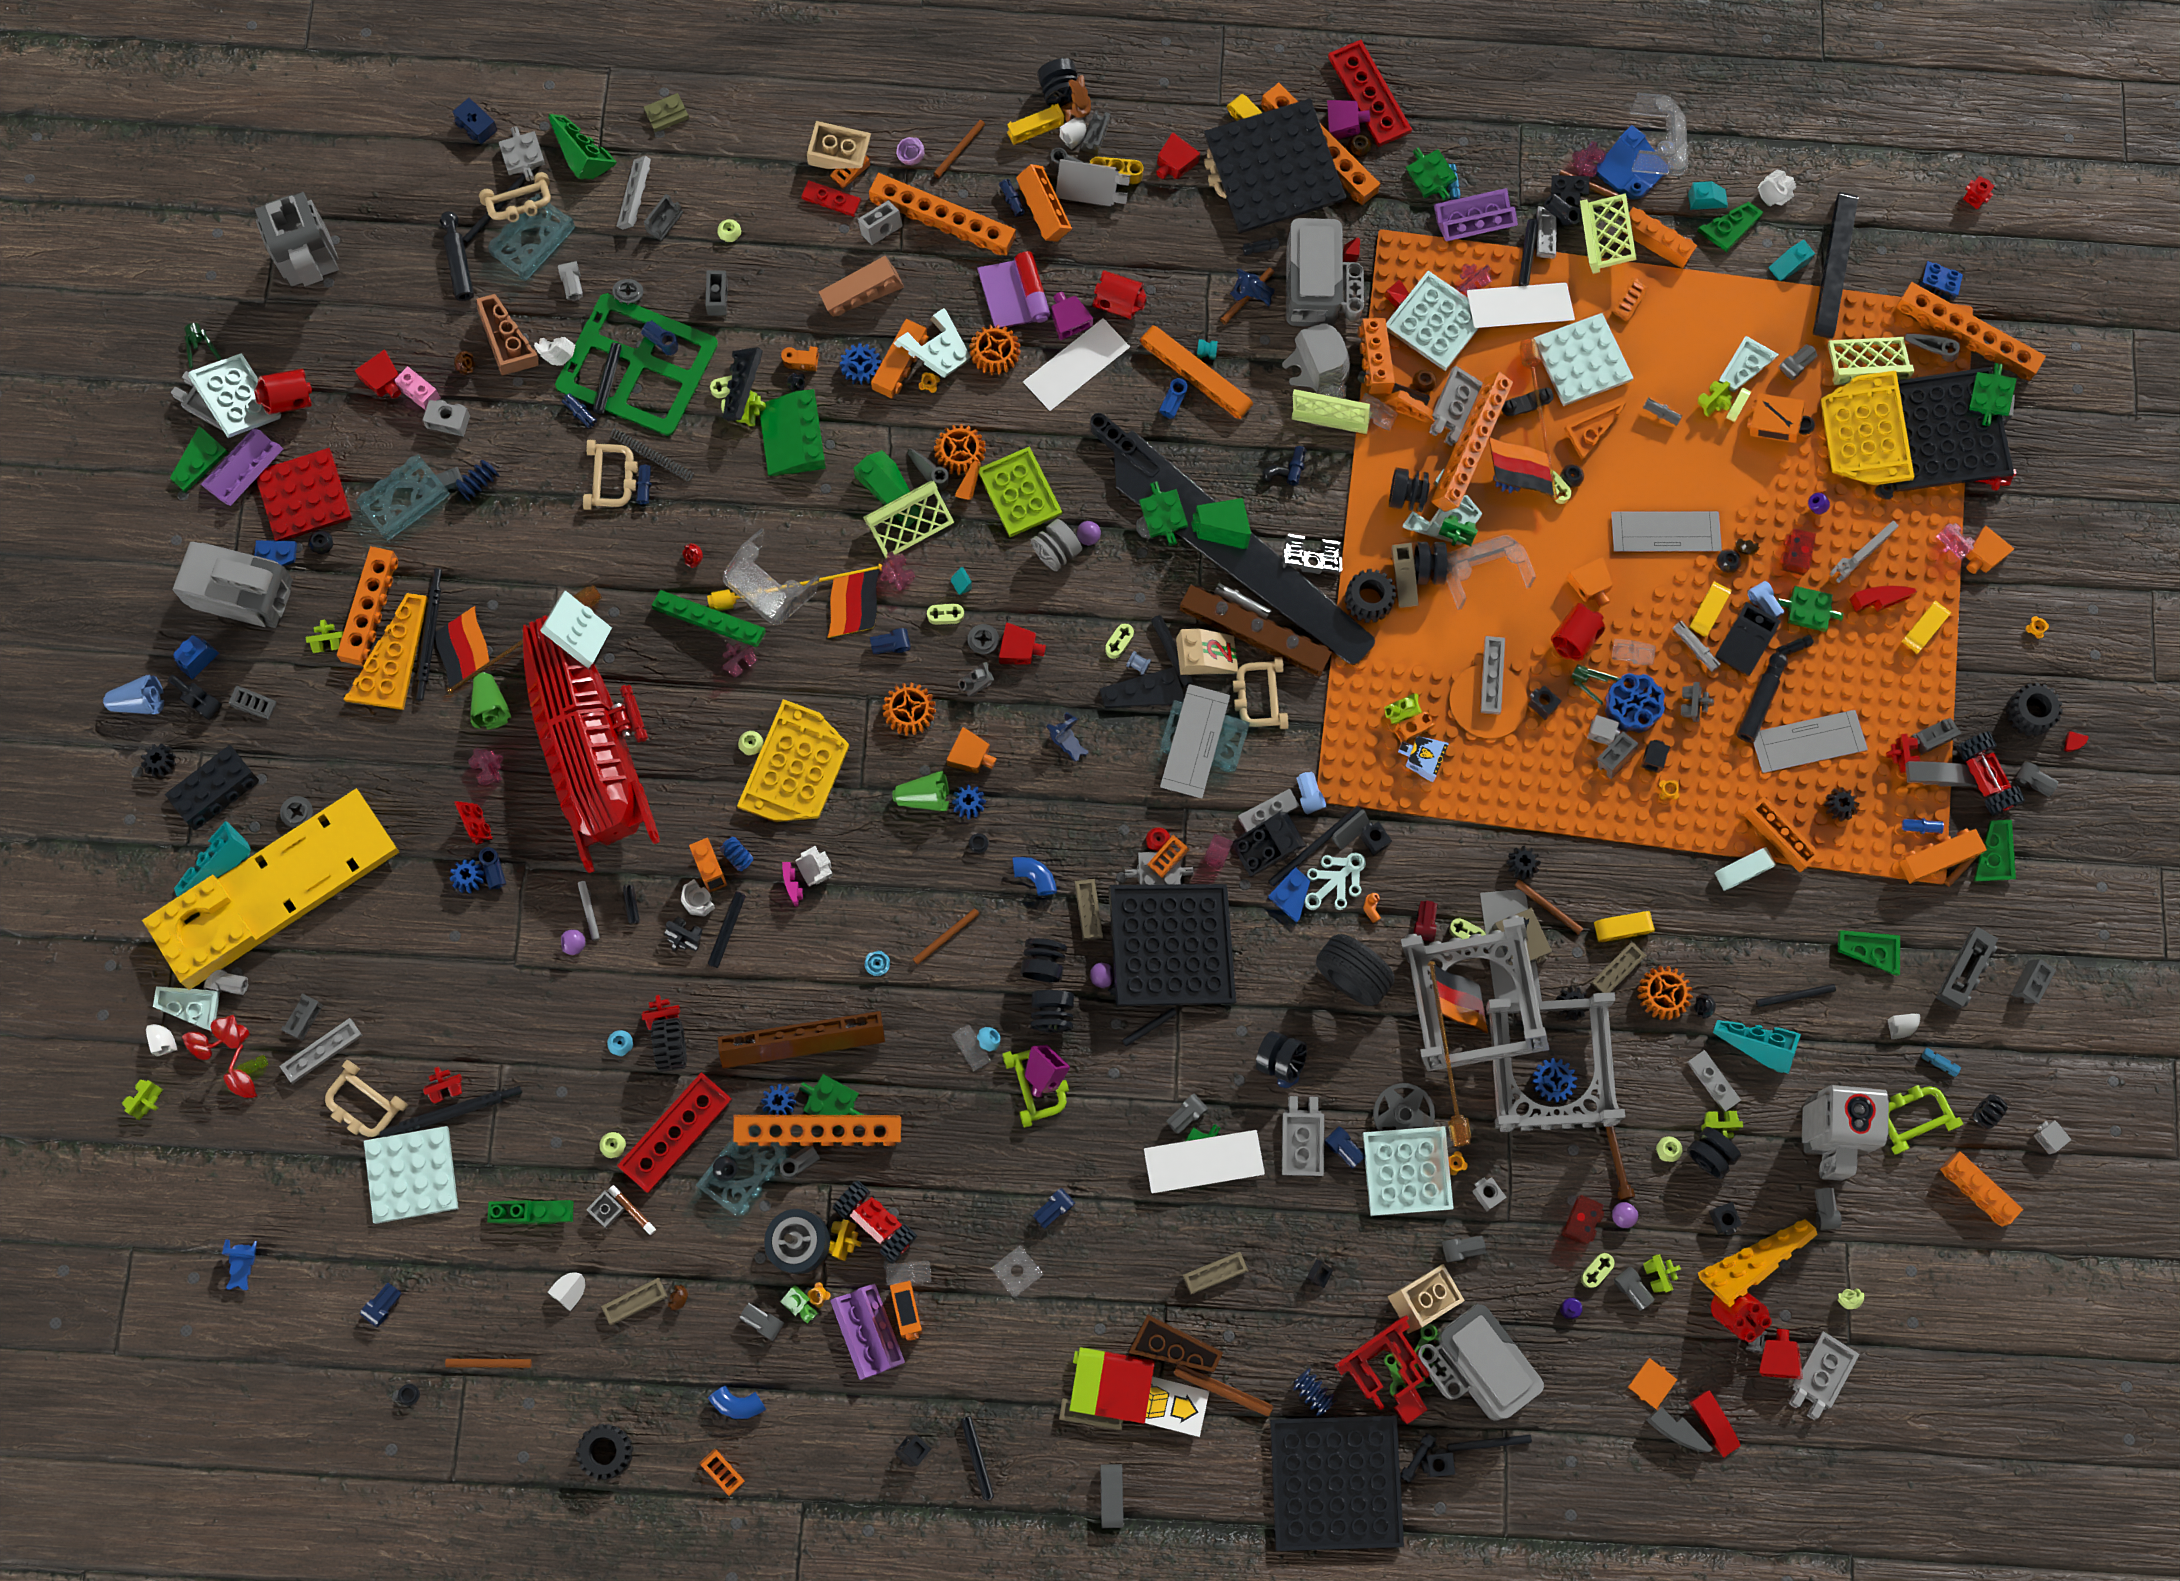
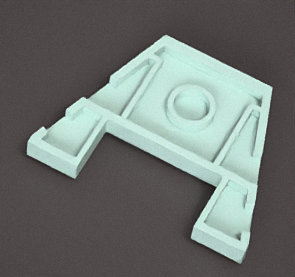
M943 308L930 319L942 332L940 335L925 345L920 346L907 332L899 337L894 344L899 348L902 346L909 351V355L912 357L917 356L925 362L924 365L945 378L967 363L971 356L947 311Z
M1445 469L1442 470L1437 479L1434 481L1433 485H1435L1436 487L1438 486ZM1464 495L1458 508L1447 512L1439 509L1430 522L1412 511L1402 527L1452 542V539L1438 534L1445 517L1448 518L1451 514L1459 519V523L1465 525L1466 522H1472L1476 524L1483 513L1467 495Z

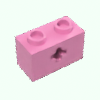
M408 366L395 379L398 388L424 410H426L429 400L436 401L441 399L437 390Z

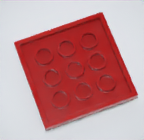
M330 448L266 467L256 478L275 541H285L353 519Z

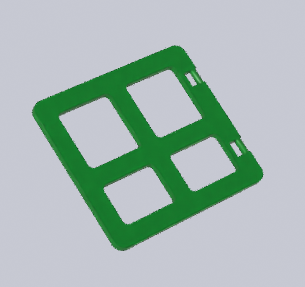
M608 293L602 294L575 344L573 356L567 361L556 380V389L565 395L571 393L575 399L594 406L598 392L576 384L575 380L592 348L609 353L611 344L613 342L619 343L622 347L619 358L630 362V365L614 396L608 397L604 411L663 435L670 436L675 433L718 347V341L716 337L633 303L627 305L626 302L620 304L619 300L614 299L613 295ZM615 311L645 324L647 321L652 320L664 330L672 332L675 336L701 346V349L692 367L686 370L652 356L651 354L656 345L646 337H643L639 347L634 349L599 333L609 313ZM597 313L603 315L599 323L594 322ZM572 363L577 365L573 373L568 372ZM644 369L682 383V387L664 419L627 404Z

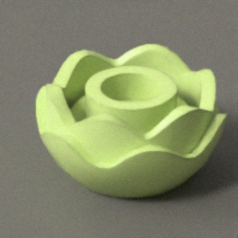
M732 219L722 221L717 229L720 239L726 242H733L741 235L740 225Z
M747 731L739 738V749L746 755L759 753L763 746V738L755 731Z
M607 1133L600 1141V1151L607 1158L619 1157L624 1152L626 1146L625 1139L619 1133Z
M1668 1136L1659 1141L1656 1150L1663 1161L1675 1162L1682 1154V1145L1676 1138Z
M1846 1289L1842 1294H1838V1302L1846 1309L1859 1308L1864 1301V1293L1859 1289L1853 1291Z

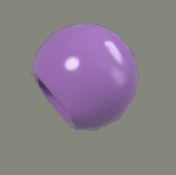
M1085 521L1078 526L1076 534L1082 544L1093 545L1100 539L1101 530L1094 522Z
M571 929L565 931L561 936L563 952L569 955L579 954L585 947V937L578 930Z
M1107 963L1094 965L1090 971L1091 982L1096 987H1109L1113 983L1112 967Z
M1622 1202L1614 1207L1612 1218L1617 1226L1630 1228L1638 1220V1211L1633 1205Z

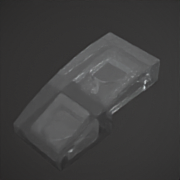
M1365 393L1361 402L1370 404V418L1374 419L1373 423L1390 431L1398 414L1382 401Z
M1614 639L1612 659L1632 661L1633 664L1653 665L1656 646L1638 641Z
M969 1024L951 1034L972 1071H976L991 1062L985 1049L980 1047V1042Z
M930 1261L886 1264L887 1286L911 1281V1284L931 1282Z

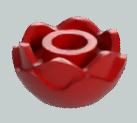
M689 543L684 546L685 549L682 555L685 558V564L694 568L701 563L703 554L699 546Z
M1160 827L1151 829L1146 835L1148 848L1156 852L1170 839L1168 831Z

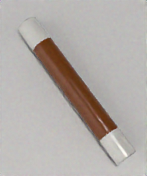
M614 1185L608 1189V1192L649 1235L656 1231L655 1227Z

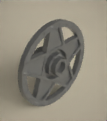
M1398 1083L1389 1086L1378 1096L1374 1104L1373 1118L1378 1131H1384L1382 1127L1395 1126L1396 1130L1413 1129V1127L1429 1128L1433 1126L1435 1111L1430 1097L1423 1089L1409 1083ZM1403 1087L1414 1089L1405 1098L1394 1091V1089ZM1383 1097H1385L1389 1109L1378 1116L1379 1105ZM1423 1097L1429 1106L1430 1117L1419 1110Z

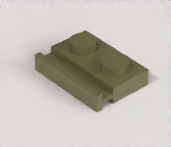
M678 93L644 106V111L654 132L689 119V115Z

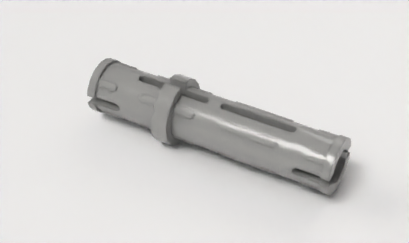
M1220 582L1214 591V594L1228 600L1229 603L1233 602L1246 611H1253L1264 620L1267 619L1271 611L1239 594L1238 590L1234 591Z
M1683 621L1678 622L1672 628L1689 648L1693 650L1697 655L1696 658L1701 660L1711 672L1721 665L1710 653V649L1699 641Z

